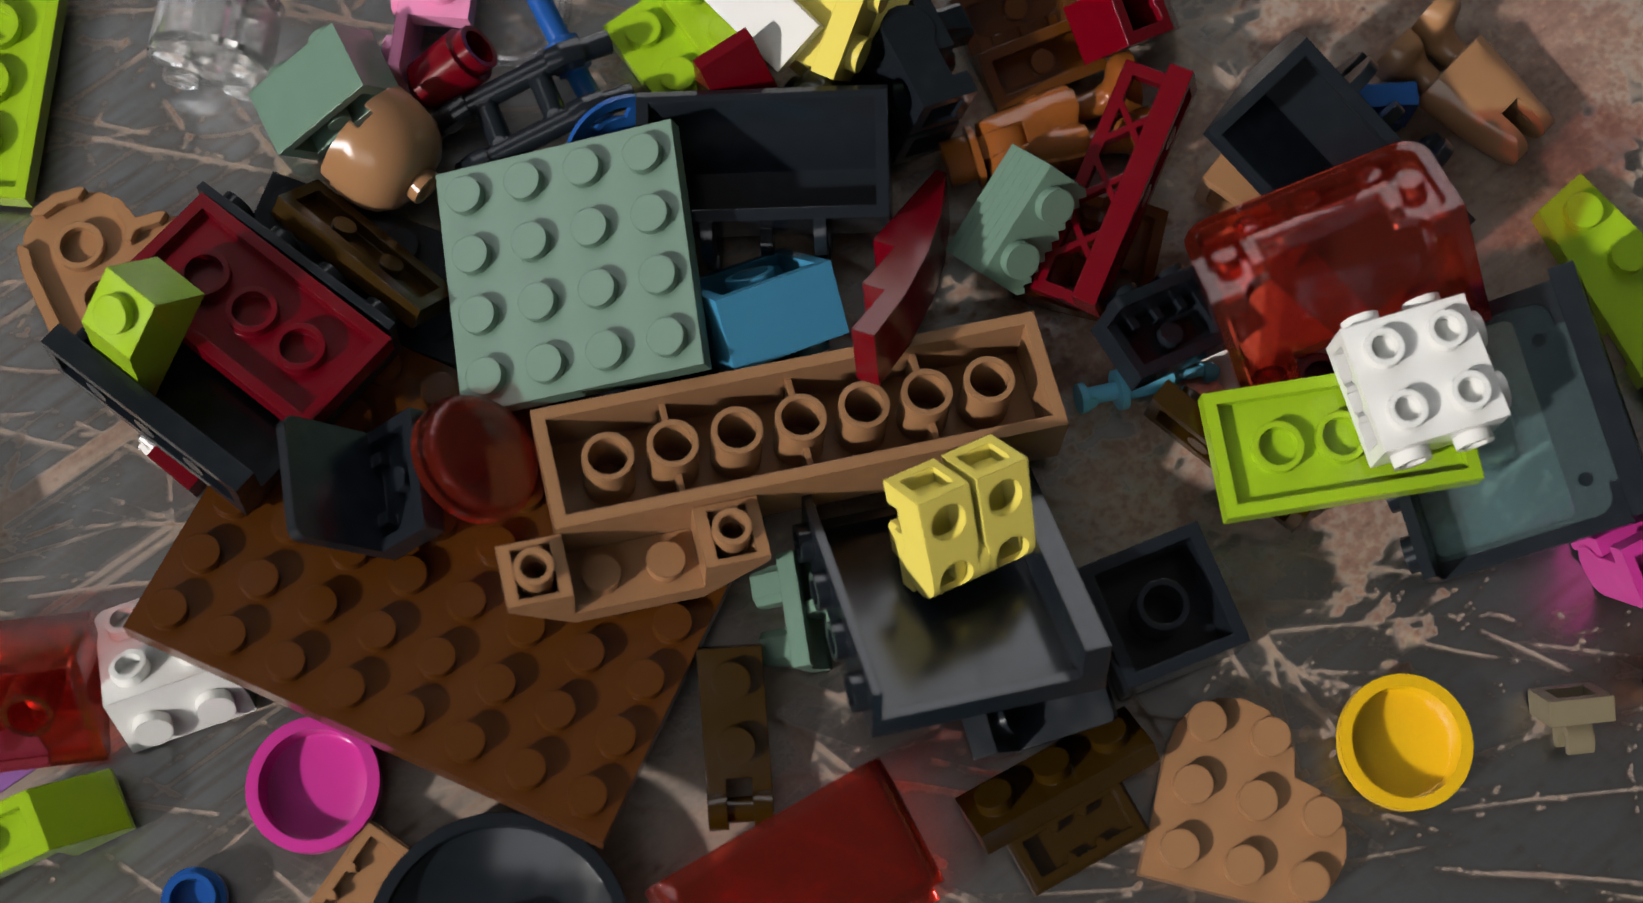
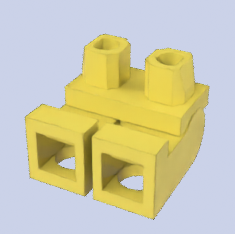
M992 434L942 454V463L933 458L883 480L887 503L896 508L898 513L897 518L890 520L888 529L892 551L899 558L903 584L913 592L918 591L927 599L936 597L950 589L1033 553L1035 549L1036 537L1028 459Z

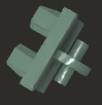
M795 550L776 553V565H771L749 576L752 599L757 608L767 610L783 606L786 627L760 633L759 643H762L763 664L773 668H794L814 674L833 670L826 633V623L830 619L826 610L817 611L813 604L809 585V573L813 572L809 562L800 563Z

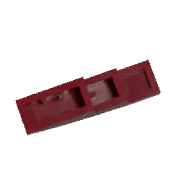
M935 170L873 239L876 268L862 283L865 313L851 328L856 375L859 380L878 386L881 385L912 342L932 304L946 260L947 251L945 249L948 244L950 229L946 172Z

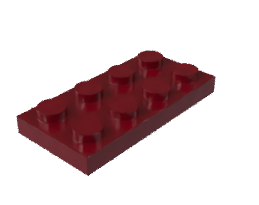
M200 193L130 261L158 257L205 294L182 343L280 420L289 415L325 422L395 349L390 336L204 193Z

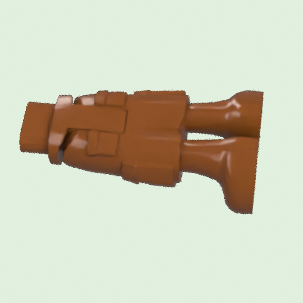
M1126 50L1113 54L1106 63L1104 80L1098 86L1085 93L1075 95L1073 89L1064 85L1039 94L1035 93L1023 99L1022 104L981 119L974 124L975 133L972 126L967 125L962 127L963 135L938 142L941 158L951 187L977 181L980 188L985 187L1012 143L1049 163L1065 175L1077 173L1096 129L1088 131L1086 126L1080 123L1102 117L1126 59L1136 62L1132 52ZM1134 80L1125 101L1133 122L1148 116L1151 109L1148 105L1142 107V82ZM1123 117L1116 122L1113 131L1126 125ZM1131 136L1106 146L1103 154L1125 153L1131 156L1135 147Z

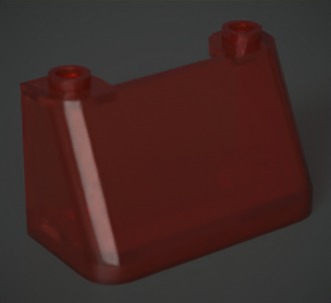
M1402 141L1384 146L1209 216L1196 223L1187 232L1184 239L1185 249L1238 388L1300 379L1301 375L1296 359L1326 348L1338 330L1341 329L1340 323L1369 310H1377L1380 317L1403 311L1401 306L1405 302L1423 294L1439 292L1441 299L1464 293L1471 311H1477L1484 323L1492 320L1465 203L1432 152L1424 144L1414 141Z

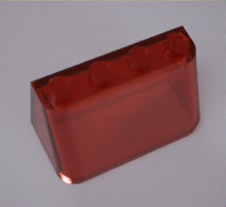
M876 758L848 772L651 886L644 893L650 903H935L940 900V897L934 888L943 884L945 879L881 758Z

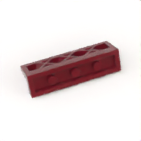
M1126 59L1075 178V182L1086 188L1087 197L1079 199L1080 207L1083 202L1107 193L1110 199V206L1100 229L1087 236L1083 235L1076 218L1080 208L1073 210V218L1065 222L1066 229L1058 231L1059 240L1051 242L1052 251L1046 252L1045 261L1039 263V272L1035 273L1029 286L1032 292L1099 318L1101 317L1105 308L1103 303L1112 292L1197 91L1194 71L1170 63L1166 73ZM1134 80L1158 88V93L1148 116L1133 122L1125 101ZM1121 113L1126 125L1113 131ZM1131 136L1135 147L1124 173L1108 179L1101 163V157L1106 146ZM1097 169L1102 182L1089 188ZM1073 226L1078 240L1064 245ZM1083 250L1087 260L1073 291L1049 282L1059 259Z

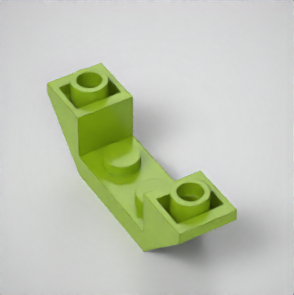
M107 768L23 790L1 800L0 879L57 853L78 856L136 829L114 770Z

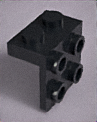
M408 407L369 433L294 415H289L278 422L276 434L286 528L289 536L294 541L396 560L445 532L429 412Z

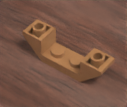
M757 495L694 507L691 514V528L567 553L564 550L561 534L495 547L507 612L509 614L574 623L704 597L771 560L772 556Z

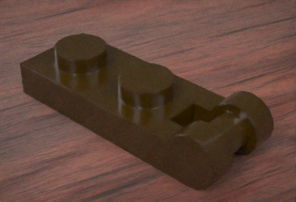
M762 643L700 647L696 649L709 831L730 830V823L755 822V828L775 827ZM752 777L753 796L728 797L727 779Z

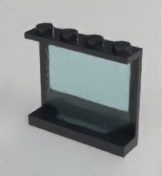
M1573 260L1548 268L1549 281L1470 307L1471 311L1475 310L1480 314L1485 323L1488 335L1486 351L1494 371H1500L1508 382L1512 398L1509 408L1511 416L1493 432L1495 436L1493 441L1478 447L1485 477L1479 484L1386 499L1391 512L1394 514L1401 511L1409 535L1401 537L1400 544L1406 564L1412 574L1421 572L1422 578L1426 582L1433 585L1643 521V453L1584 282Z

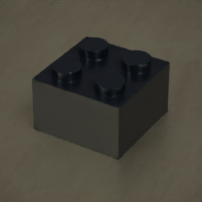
M1198 521L1191 522L1077 568L1112 645L1108 673L1120 701L1237 654L1251 641Z

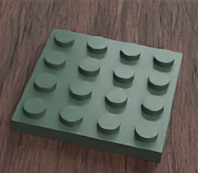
M672 119L435 175L463 416L476 420L712 369L679 126Z

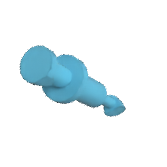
M1213 362L1199 363V366L1179 370L1134 391H1131L1118 370L1114 369L1109 372L1108 383L1092 387H1086L1083 382L1074 384L1073 398L1080 414L1089 413L1098 404L1113 401L1119 411L1126 410L1131 406V399L1156 394L1168 379L1176 386L1179 384V381L1202 377L1204 382L1208 383L1218 378L1220 368Z

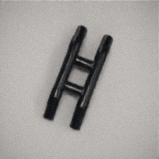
M604 30L579 39L574 37L556 43L543 50V54L466 94L460 93L434 110L432 117L439 127L442 139L450 133L454 134L464 125L476 120L478 117L490 145L488 147L483 146L469 153L455 164L453 170L533 152L570 133L580 118L600 102L618 95L635 94L632 85L628 82L604 91L599 89L581 95L566 103L565 106L553 80L555 75L558 77L570 70L585 66L586 62L613 54V44L608 32ZM531 88L544 118L511 134L499 104ZM627 107L610 111L595 122L607 119L609 115L626 110Z

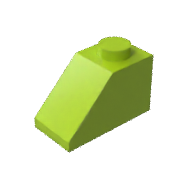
M158 257L107 266L81 321L93 349L155 396L205 294Z

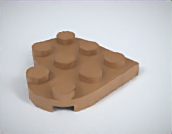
M75 187L53 193L34 207L30 213L34 219L24 232L23 245H17V255L21 273L49 332L60 323L75 335L83 327L81 320L106 267L130 262L177 216H170L166 211H155L135 217L121 199L113 198L106 193L88 192L85 187Z
M1218 697L1210 701L1197 703L1173 726L1162 753L1147 822L1151 832L1144 836L1136 876L1243 903H1310L1322 899L1329 891V888L1337 882L1346 861L1347 832L1343 824V812L1339 804L1335 800L1326 797L1319 788L1295 778V751L1291 743V731L1288 725L1283 720L1274 717L1268 709L1246 699Z

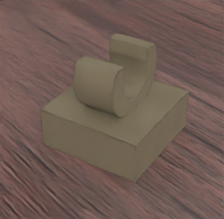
M1592 682L1528 689L1529 714L1552 728L1554 746L1565 747L1567 755L1595 753V734L1592 724L1616 721L1615 696Z

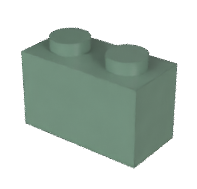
M332 22L315 30L309 36L308 43L288 60L281 61L270 68L267 72V78L248 94L278 155L318 161L327 153L332 142L349 120L357 127H360L373 114L364 106L371 98L387 88L397 87L398 84L371 31Z

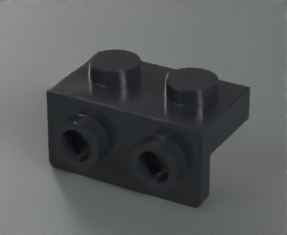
M1208 259L1186 268L1182 263L1171 265L1159 273L1152 282L1139 288L1134 282L1128 283L1118 288L1104 301L1103 305L1106 310L1093 326L1091 332L1131 391L1226 350L1236 338L1201 288L1215 270Z

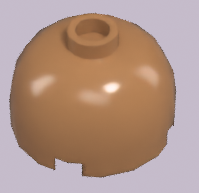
M390 87L375 95L364 105L373 114L360 127H357L350 120L345 124L327 150L321 165V174L326 178V180H323L326 184L360 209L373 212L398 209L410 200L419 204L427 199L436 188L435 175L438 174L436 170L442 158V135L435 119L402 87Z

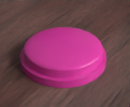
M310 717L299 718L276 729L262 742L255 752L248 768L245 783L248 811L259 831L268 840L283 849L307 855L332 852L352 842L369 820H372L375 816L383 792V771L378 754L372 745Z

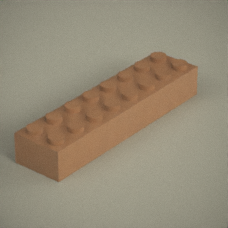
M1034 311L915 334L906 351L880 386L857 379L854 349L852 346L530 410L534 445L554 535L561 534L565 553L691 528L692 508L757 495L761 515L764 517L801 509V498L805 495H811L815 506L885 492L884 479L933 458L942 463V454L989 434L994 435L1021 454H1025L1028 462L1058 456L1069 426Z

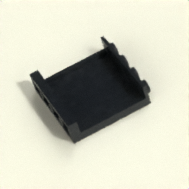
M202 181L196 187L199 194L204 193L392 338L395 349L324 422L333 425L402 351L396 327L398 323L396 316L377 298L369 296L364 300L350 290V285L346 278L328 262L321 261L316 265L304 256L300 245L285 230L278 226H273L269 230L255 220L253 211L239 196L230 191L222 195ZM58 323L41 340L43 347L57 370L248 516L280 482L281 471L276 426L281 420L181 342L154 396L96 352L91 345L84 326L74 335Z
M1029 463L1028 469L1036 537L1033 553L931 599L923 597L918 591H911L903 584L899 558L892 551L888 529L890 520L898 517L896 508L890 506L820 520L812 496H802L801 523L792 526L796 555L800 563L809 562L813 572L809 573V585L813 604L817 611H827L830 621L826 623V633L832 658L835 662L844 660L848 673L844 675V684L849 707L853 714L863 713L871 738L1106 688L1112 648L1111 642Z

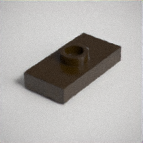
M1120 782L1009 843L1006 847L1034 897L1151 831L1123 782Z

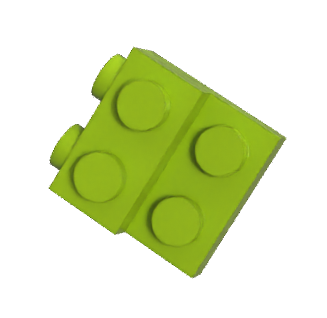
M641 0L602 26V30H606L611 38L613 49L646 92L697 91L693 59L737 33L705 0Z

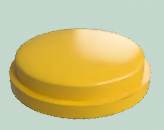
M1403 673L1390 674L1363 685L1346 702L1339 716L1336 728L1337 755L1347 779L1366 799L1389 810L1414 812L1441 804L1454 795L1461 787L1472 765L1474 741L1472 729L1465 711L1449 691L1436 682L1422 676Z

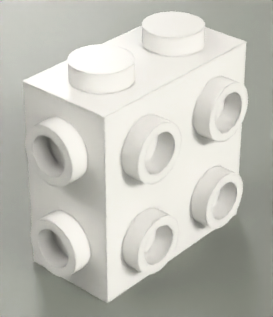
M1439 292L1423 294L1405 302L1401 306L1403 311L1383 317L1379 316L1377 310H1369L1353 315L1340 323L1341 329L1338 330L1327 346V354L1370 469L1392 463L1394 471L1409 469L1432 459L1431 450L1454 444L1456 452H1465L1481 447L1495 439L1493 432L1511 416L1509 408L1512 398L1508 382L1500 371H1494L1486 351L1488 335L1485 323L1477 311L1470 310L1464 293L1441 299Z

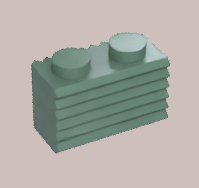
M1012 143L945 250L1015 295L1024 294V285L1032 283L1031 276L1039 272L1038 266L1039 263L1045 261V253L1052 251L1051 242L1059 240L1058 231L1066 229L1065 222L1073 218L1072 213L1074 209L1080 208L1079 199L1087 197L1086 188L1049 163Z

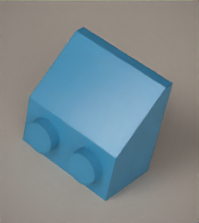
M781 248L775 250V255H761L699 277L711 363L713 366L726 371L771 363L775 359L792 353L795 357L821 353L830 348V339L849 333L831 260Z

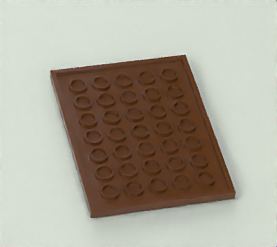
M401 346L402 351L333 425L369 433L408 407L429 412L445 532L396 560L294 541L287 532L281 480L248 516L207 486L123 628L128 636L604 849L696 660V649L702 647L733 581L704 597L577 623L509 614L507 612L495 547L554 535L535 450L530 410L544 407L537 406L471 420L462 415L457 369Z

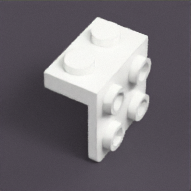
M140 598L105 609L96 616L94 623L103 708L133 753L257 711L254 692L128 636L123 626Z

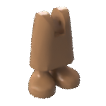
M1435 0L1414 25L1408 28L1377 61L1379 68L1375 75L1382 81H1417L1418 92L1422 94L1419 98L1418 107L1481 152L1503 164L1513 166L1528 151V143L1524 135L1537 139L1542 137L1554 124L1555 119L1513 68L1482 35H1479L1468 46L1459 38L1454 26L1461 9L1460 0ZM1425 54L1433 57L1446 69L1440 72L1428 61Z

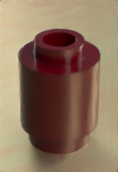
M467 25L460 30L451 29L409 63L407 67L409 91L423 107L436 110L447 100L460 93L466 94L485 83L492 75V68L497 65L498 56L496 50L486 35L473 26Z

